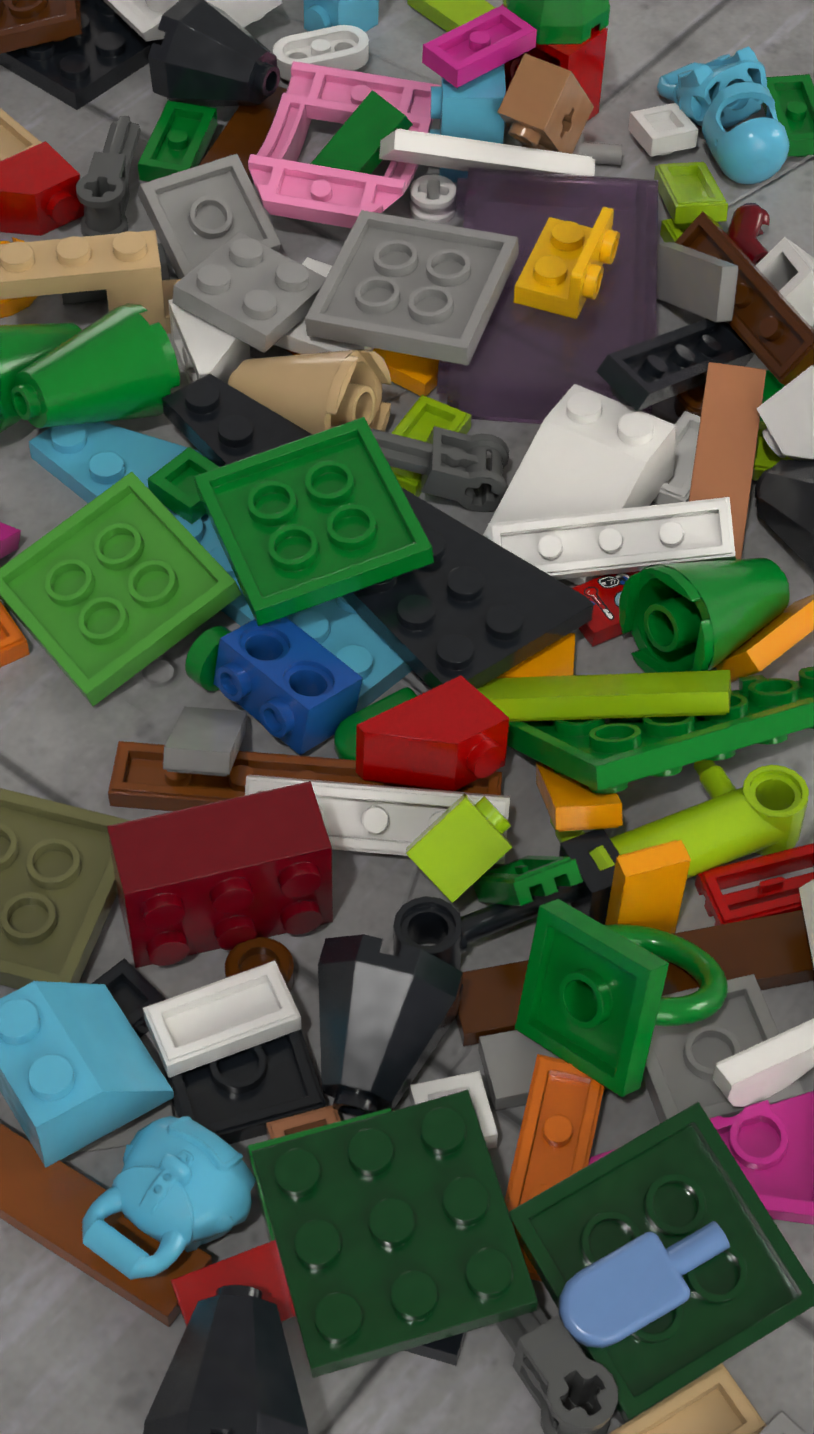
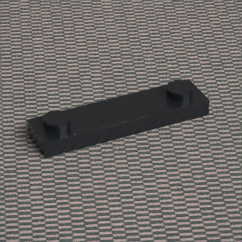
M706 318L610 353L596 372L610 385L612 394L619 401L639 411L705 384L709 362L745 367L755 353L726 321L714 322Z

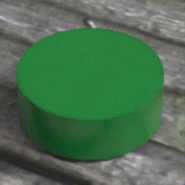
M215 626L204 631L193 642L186 657L185 670L187 676L208 691L219 690L213 684L219 641L221 637L232 632L224 626Z

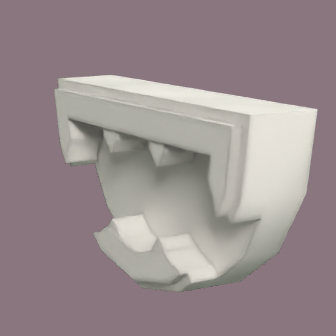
M814 1018L716 1063L713 1081L732 1106L747 1107L766 1100L790 1086L814 1067Z

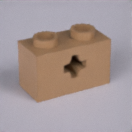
M524 53L497 113L510 128L508 134L521 142L522 147L572 154L594 106L572 71Z

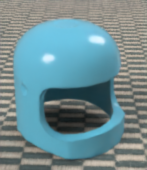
M753 82L734 83L719 91L703 118L702 133L720 170L732 181L746 185L761 183L771 178L781 169L789 151V139L785 127L777 119L775 100L771 93L761 84ZM746 98L759 99L766 104V117L749 119L728 132L723 128L720 115L726 105Z

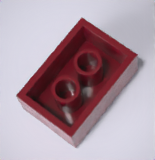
M311 781L107 826L118 900L135 968L152 964L158 966L172 965L180 962L186 956L220 948L232 950L237 944L255 939L256 937L268 938L285 933L300 935L313 931L319 925L333 922L332 846Z

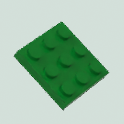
M365 417L194 476L197 493L258 626L434 563L433 547Z

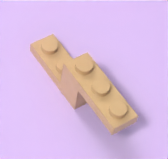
M156 230L126 231L117 234L85 237L71 236L63 239L31 242L17 241L0 244V299L106 290L109 312L128 303L141 305L148 311L139 314L145 318L149 325L159 322L166 333L171 334L168 300L173 299L174 285L181 279L162 280Z

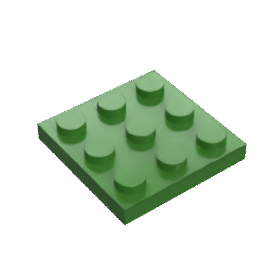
M133 472L127 474L0 568V599L92 706H95L242 595L236 581Z

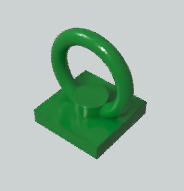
M556 899L539 906L515 1029L567 1063L572 1064L575 1068L614 1093L624 1097L641 1087L654 1027L689 1025L711 1017L723 1006L728 993V983L718 962L706 951L682 937L659 929L639 925H603L560 899ZM668 962L679 966L694 977L699 984L698 991L680 997H662L669 966Z

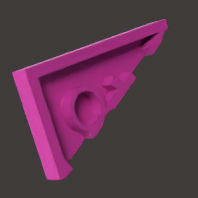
M814 1090L771 1105L768 1100L745 1107L741 1113L733 1117L716 1116L710 1118V1121L772 1219L814 1225ZM614 1150L592 1156L589 1159L588 1165L599 1160L600 1158L604 1157L605 1155L611 1153Z

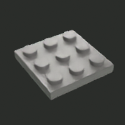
M361 210L305 317L307 336L469 365L519 255L518 237Z

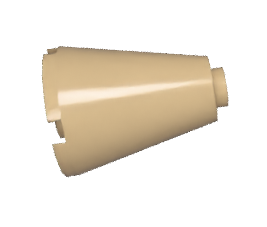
M358 349L246 359L231 373L228 380V385L311 434H316L365 417L370 428L385 432L390 417L391 403L382 402V384L391 385L390 372L385 359L375 351Z

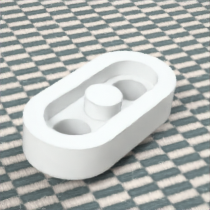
M337 25L283 37L274 44L273 54L277 56V67L280 71V77L290 82L293 61L351 71L363 67L369 58V38L358 27Z

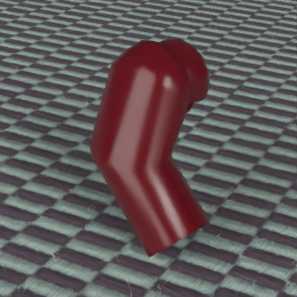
M746 203L734 211L727 235L756 266L769 253L757 237L764 233L761 229L762 224L769 226L770 217L767 211L758 204Z

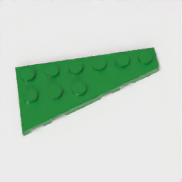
M814 667L801 668L798 672L799 681L783 678L767 679L763 675L739 678V690L731 691L730 711L726 715L509 722L507 746L553 768L558 774L566 775L588 786L592 792L600 794L617 793L625 790L628 787V782L648 776H673L680 773L684 765L701 760L718 761L729 759L736 755L737 749L754 744H778L786 741L790 733L807 728L814 729Z

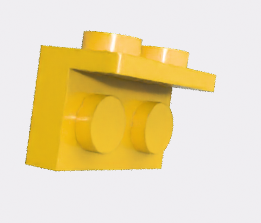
M603 206L593 228L579 225L572 221L549 217L515 284L513 303L577 319L586 299L595 300L598 295L603 278V263L611 265L615 258L620 232L612 230L614 209Z

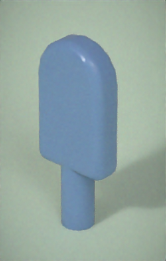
M715 1221L710 1222L666 1249L654 1232H645L578 1271L570 1278L559 1296V1317L574 1340L587 1347L605 1348L616 1344L684 1304L690 1297V1289L682 1276L729 1249V1241L722 1228Z

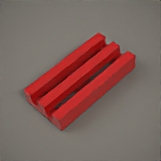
M814 843L716 867L698 874L695 880V887L699 895L704 894L706 898L704 907L709 917L714 916L716 920L715 926L803 910L799 888L814 879V872L787 879L780 876L764 880L759 883V886L724 895L721 890L814 867Z

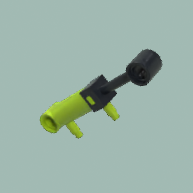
M701 760L694 762V770L699 775L700 783L711 797L710 800L611 838L608 837L604 829H595L587 833L583 830L561 832L555 830V836L560 842L559 856L576 859L583 880L582 883L572 887L557 886L558 892L548 896L531 895L533 902L523 906L492 904L461 917L460 913L451 903L441 898L425 896L412 899L402 905L395 915L393 955L398 956L401 944L422 948L460 970L461 955L467 951V943L538 916L540 905L556 899H560L567 904L570 903L575 909L605 925L616 857L670 841L682 840L691 858L687 879L754 852L759 855H768L794 848L800 837L809 796L807 784L794 770L785 766L766 765L750 772L744 780L743 787L736 789L724 770L716 765L714 761ZM550 818V823H551V825L553 826V828L555 829V827H554V825H553V822H552V820H551V818ZM429 942L435 943L437 945L423 946L420 945V943Z

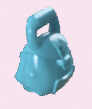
M748 46L738 50L734 56H730V54L722 55L706 64L694 62L667 73L659 78L657 91L666 99L674 101L692 122L702 126L703 118L710 104L722 89L741 82L758 83L767 88L765 66L758 61L754 51ZM746 98L726 105L720 115L723 128L731 127L759 112L764 102L759 99Z
M168 1116L155 1120L139 1130L130 1145L126 1146L122 1172L113 1180L112 1187L102 1193L88 1208L82 1219L83 1244L130 1280L156 1276L168 1269L184 1250L186 1252L197 1250L200 1245L224 1236L232 1230V1227L246 1221L252 1205L250 1191L256 1179L242 1160V1153H238L218 1135L193 1121L191 1117L183 1116L176 1118ZM122 1211L124 1217L131 1221L138 1229L160 1242L157 1251L150 1256L106 1223L104 1219Z

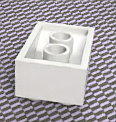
M573 384L543 420L490 523L649 506L659 494L662 485L667 483L674 475L676 425L643 411H636L631 406ZM487 526L483 536L489 539ZM594 576L566 580L580 585L592 580Z

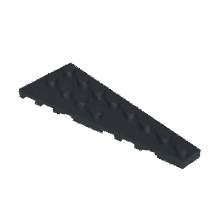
M211 374L162 398L164 415L207 459L219 467L313 435ZM404 488L402 490L433 547L434 563L341 596L431 689L460 675L476 689L482 687L591 621L594 605L586 596Z

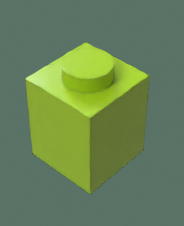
M464 793L406 848V854L453 903L512 848L511 842L503 835L512 825L485 796L474 804Z

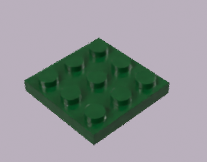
M468 1090L252 1151L256 1172L313 1378L537 1311L538 1299Z
M699 1102L509 1211L517 1239L557 1308L559 1307V1296L566 1282L578 1271L645 1232H654L666 1249L712 1221L717 1222L724 1231L729 1241V1249L682 1276L690 1289V1297L684 1304L622 1341L608 1347L594 1348L579 1343L587 1359L602 1364L612 1374L618 1387V1403L616 1408L625 1423L814 1307L813 1282Z

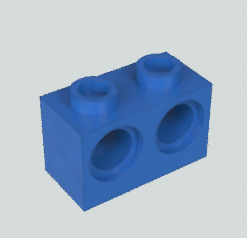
M285 616L258 626L254 619L221 637L213 684L221 690L225 697L235 701L258 720L271 735L281 739L296 753L302 755L333 736L340 722L356 712L363 677Z

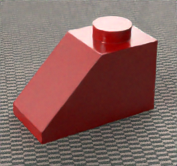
M46 141L0 161V232L42 236L84 216L83 204L80 203L76 194V184L80 180V173Z
M460 675L357 724L356 773L363 780L456 791L479 778H486L492 775L497 769L505 766L509 717Z

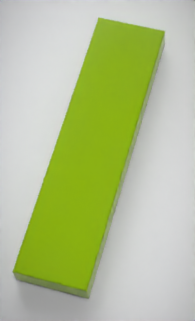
M730 670L495 678L477 690L507 715L509 722L726 715L730 711L731 673Z

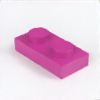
M501 5L423 44L422 63L458 88L535 48L537 29Z

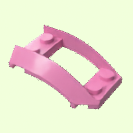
M293 61L291 79L287 91L282 94L267 137L257 155L250 154L248 160L249 171L263 207L270 215L351 229L361 210L375 213L385 211L405 193L419 165L391 161L384 176L297 162L311 121L316 119L344 124L373 90L407 116L413 124L408 130L430 133L433 123L430 115L431 86L441 85Z

